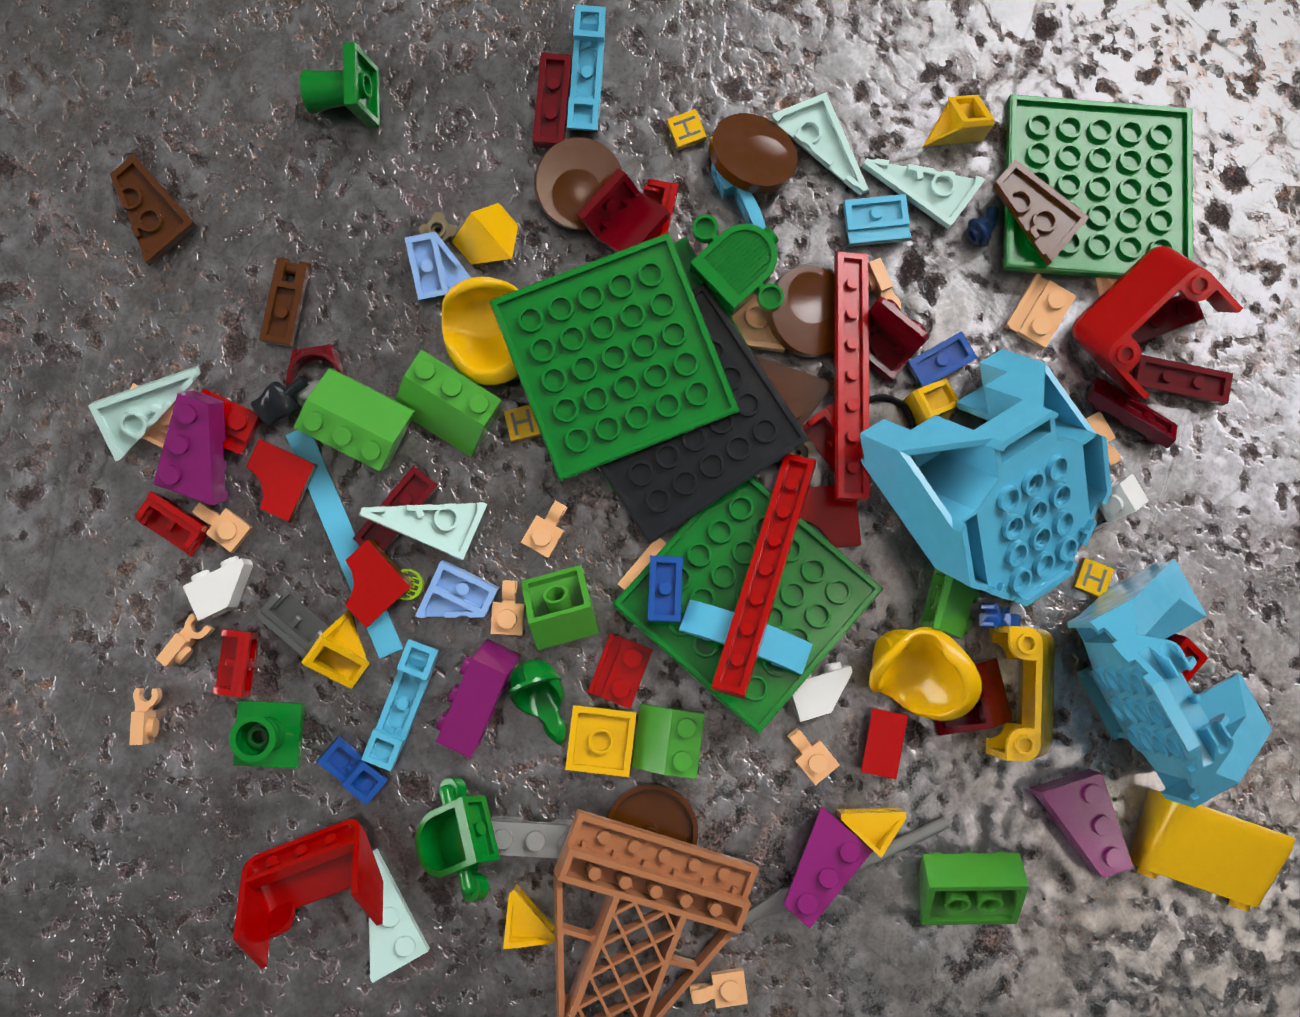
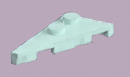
M827 93L772 114V122L780 126L792 140L859 196L867 193L869 188Z
M867 158L862 165L863 169L898 194H906L909 202L947 229L951 227L985 181L983 177L979 176L975 178L955 175V172H938L934 168L908 164L907 167L889 164V160L878 158L874 160Z
M198 366L91 402L88 405L115 462L120 460L176 401L177 393L184 392L201 374Z
M479 502L363 507L359 512V516L459 560H463L487 504Z
M378 849L373 850V854L384 883L383 923L376 926L369 917L370 979L372 983L427 953L430 949Z

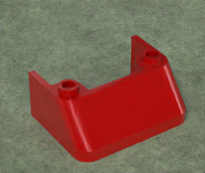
M1168 246L1154 247L1145 253L1075 320L1072 326V334L1075 340L1129 396L1144 400L1150 395L1129 373L1141 359V348L1131 335L1179 291L1190 301L1207 300L1217 312L1239 313L1243 309L1211 272Z
M355 819L342 821L256 854L245 863L241 873L233 940L260 969L267 967L270 939L284 934L290 929L295 919L296 908L351 888V896L376 926L383 923V878L367 834L360 823Z

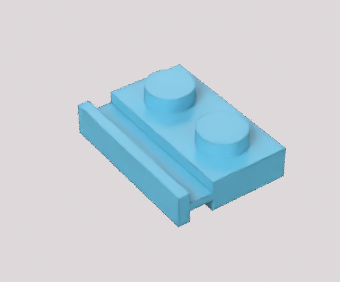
M906 194L844 201L843 210L846 234L848 235V247L904 242L911 239Z

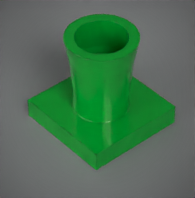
M355 42L343 43V70L319 71L304 69L301 72V96L310 114L346 106L368 128L380 127L379 68Z
M239 700L236 723L229 734V745L234 753L233 766L300 768L305 703ZM261 732H263L265 735L264 740L262 738Z

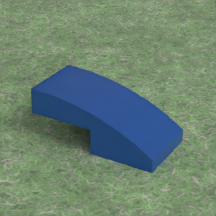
M338 735L317 759V763L340 780L342 787L367 805L388 781V778L374 765L362 761L363 755Z

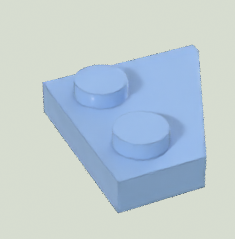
M436 232L404 237L418 300L446 295L454 285L471 278Z
M442 560L415 616L418 618L486 617L500 587Z

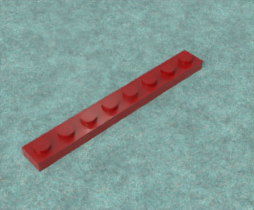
M837 252L834 256L835 500L867 502L870 500V475L861 463L864 454L859 433L869 428L868 254Z
M788 454L783 458L712 682V691L741 699L746 697L816 467V460L792 454Z

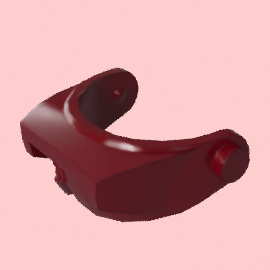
M327 344L293 349L287 370L286 387L296 379L298 372L304 365L315 360H326L332 363L338 372L344 374L341 361L334 346Z

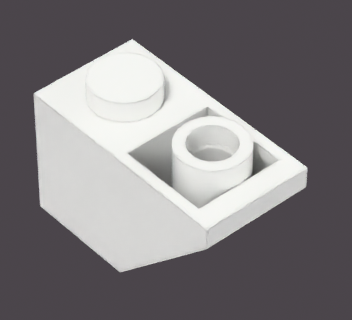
M1133 474L1111 484L1112 493L1107 504L1101 503L1093 518L1094 521L1098 522L1094 531L1136 512L1149 501Z
M234 556L220 563L221 568L211 573L209 570H204L191 576L192 582L184 585L183 589L198 621H210L238 607L253 568V563L250 559H239L238 556Z
M838 661L822 666L823 672L810 674L790 698L796 719L802 722L832 713L852 674L851 666H842L841 662Z

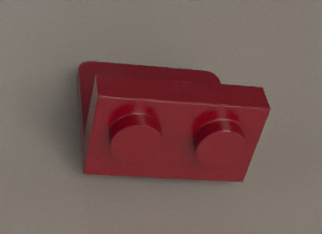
M619 168L576 214L596 239L616 252L650 240L670 217V213L665 207L640 193L628 175Z
M879 297L869 309V367L890 383L909 359L929 339V334L921 323L911 320L901 312L895 302Z

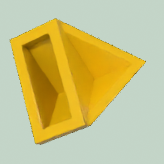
M978 94L948 97L947 105L922 147L982 142L994 126L995 119Z
M499 203L471 212L452 240V244L472 266L479 263L512 259L519 225Z
M947 378L916 389L904 399V402L915 418L917 426L935 415L950 420L958 401Z
M348 610L319 636L301 663L352 689L370 662L366 658L350 610Z
M901 808L836 809V816L880 858H882L906 820V812Z
M516 883L508 897L503 950L553 944L555 942V926Z

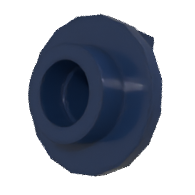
M989 206L986 216L983 215L977 219L972 218L969 220L967 235L972 243L979 244L982 247L989 244L991 232L997 224L998 207Z

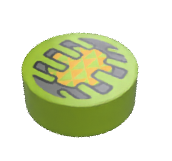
M402 569L401 571L414 586L399 599L406 601L415 600L424 590V579L415 570Z

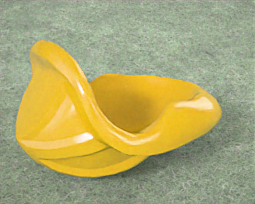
M492 277L465 279L454 285L447 292L442 302V333L446 351L454 366L463 376L481 385H499L518 376L489 301L519 289L506 281Z
M919 627L913 630L896 629L886 632L875 642L872 670L869 676V686L872 692L882 693L892 698L908 712L931 720H955L966 715L975 707L982 691L980 674L968 654L946 633L932 627Z

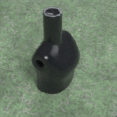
M303 376L296 378L287 387L275 381L265 388L261 396L251 402V406L260 419L268 427L273 428L279 421L290 416L298 409L294 397L309 384Z

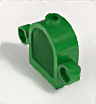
M707 214L698 216L693 222V236L697 241L707 243L709 246L690 262V271L702 283L705 282L711 293L732 316L755 295L758 296V304L764 311L774 312L778 310L783 303L784 292L778 285L768 284L777 263L776 243L779 240L776 234L768 227L762 229L752 224H738L728 228L718 236V223L716 219Z
M446 778L441 782L439 788L442 806L428 812L422 818L417 828L415 839L417 858L422 868L433 877L440 878L458 875L463 898L468 902L480 901L486 898L489 891V883L485 875L478 872V869L500 860L486 796H466V784L461 778Z

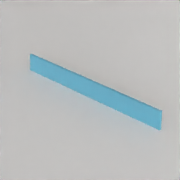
M296 430L287 434L286 438L293 454L318 465L308 490L352 592L354 585L352 571L345 560L360 545L352 539L355 536L354 530L316 440ZM386 610L375 622L367 627L379 659L403 649L389 613Z

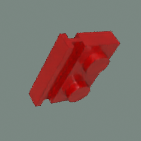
M202 389L201 393L224 401L226 441H223V448L244 457V451L248 443L250 444L261 422L260 417L256 412L206 389Z
M610 632L587 692L631 709L653 649Z

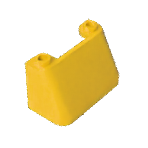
M1019 626L989 628V642L996 643L1003 649L1004 659H1019L1018 723L1007 722L1002 725V730L998 735L986 737V754L1006 761H1031L1047 754L1053 744L1054 638L1046 630Z
M1149 788L1129 855L1132 864L1138 866L1136 872L1152 879H1156L1158 874L1228 898L1230 899L1228 905L1249 912L1250 906L1254 908L1259 907L1291 854L1296 838L1202 805L1193 808L1168 800L1160 791Z

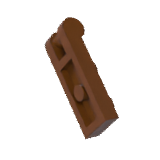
M280 257L277 259L260 332V341L293 348L307 281H309L311 276L310 263L300 261L298 264L290 263L289 259ZM288 275L295 276L294 283L286 282V277Z

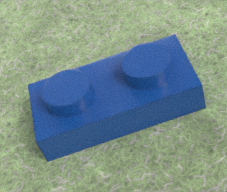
M961 331L909 360L906 365L921 388L939 381L978 357Z
M650 556L648 622L680 623L683 557Z

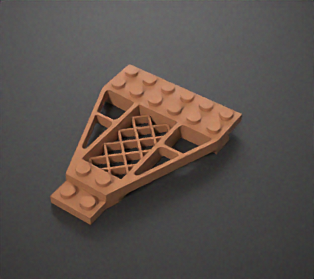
M577 809L554 869L557 1017H587L584 1015L582 1008L597 1000H600L604 1011L592 1017H613L628 1008L631 1009L633 1017H663L735 933H741L751 907L748 897L759 870L758 866L742 859ZM563 882L606 895L593 928L584 929L563 923ZM638 904L655 910L642 915ZM634 906L640 918L622 927L617 915ZM665 915L668 922L667 928L652 935L647 924ZM614 918L619 929L607 934L611 921ZM686 919L721 929L695 960L674 954ZM644 926L648 938L631 946L626 935ZM564 935L588 941L568 994H565ZM623 937L628 949L610 958L605 946ZM659 942H661V944H660V946H659V949H658V947H657L656 944L659 943ZM653 946L656 952L655 959L640 966L635 955ZM602 948L607 960L595 966ZM632 957L637 968L619 977L614 966ZM669 964L686 968L684 973L654 1006ZM611 968L616 980L598 989L593 977ZM642 977L645 983L644 989L629 997L624 986ZM590 980L595 991L584 996ZM621 988L625 999L608 1008L603 997Z

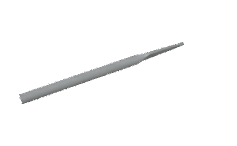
M942 816L892 840L882 858L873 851L856 873L950 828L948 821ZM789 887L779 889L750 909L744 924L788 911L783 903Z

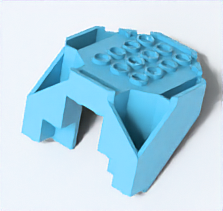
M1001 349L979 362L983 386L956 402L959 410L988 420L986 423L972 430L935 415L910 430L883 419L859 433L864 454L861 463L935 569L971 588L980 589L991 595L1011 600L1027 607L1073 575L1078 564L1073 560L1081 544L1087 546L1098 523L1093 518L1100 504H1107L1112 493L1107 438L1094 432L1045 362Z
M1171 559L1168 562L1155 563L1107 589L1079 616L1068 621L1067 625L1068 628H1076L1084 642L1090 666L1077 672V677L1109 735L1114 740L1118 738L1129 739L1134 748L1142 752L1166 789L1161 794L1166 799L1195 808L1240 783L1270 735L1272 728L1240 672L1233 674L1199 694L1193 693L1182 671L1192 670L1197 661L1194 656L1186 657L1177 643L1166 640V638L1201 620L1207 614L1176 560Z

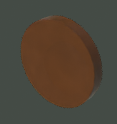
M739 113L724 118L716 126L709 142L710 158L719 174L737 188L751 193L766 194L782 189L789 182L797 167V151L789 135L776 123L759 115Z
M583 137L565 139L551 147L539 161L534 177V190L537 201L547 217L559 226L570 230H588L576 214L618 168L620 170L622 168L615 155L603 144Z
M814 265L799 266L784 273L774 283L784 292L783 303L774 312L766 311L767 321L774 337L785 349L803 357H817L835 350L834 274Z
M645 783L634 786L616 799L608 813L607 818L697 845L698 824L695 813L686 798L669 786L658 783Z

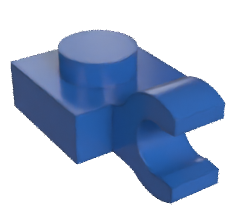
M983 603L981 605V609L985 610V613H979V626H982V628H998V626L1021 627V614L1010 613V607H999L996 603Z

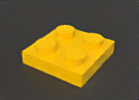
M573 705L565 770L629 777L637 712Z

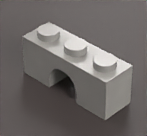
M491 816L499 855L558 859L573 821L556 819L552 822H534L524 820V817Z

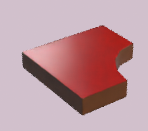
M258 439L246 468L253 472L261 483L263 499L260 509L288 522H292L318 465Z
M835 485L809 487L800 517L805 522L818 528L824 537L836 548L861 546L857 501L835 500Z
M372 538L367 539L345 560L352 571L354 581L352 594L345 603V606L365 628L375 622L414 586Z

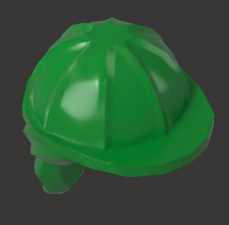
M529 660L523 662L512 673L509 690L507 691L508 698L523 713L540 718L546 735L556 744L562 745L566 737V726L559 716V708L564 698V690L560 683L561 676L557 675L552 666L544 661Z

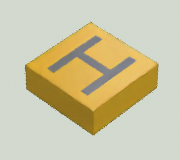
M696 109L667 119V125L678 151L706 141L707 136Z
M530 405L503 411L512 443L541 436Z
M1082 558L1072 587L1099 597L1107 591L1114 569L1088 558Z

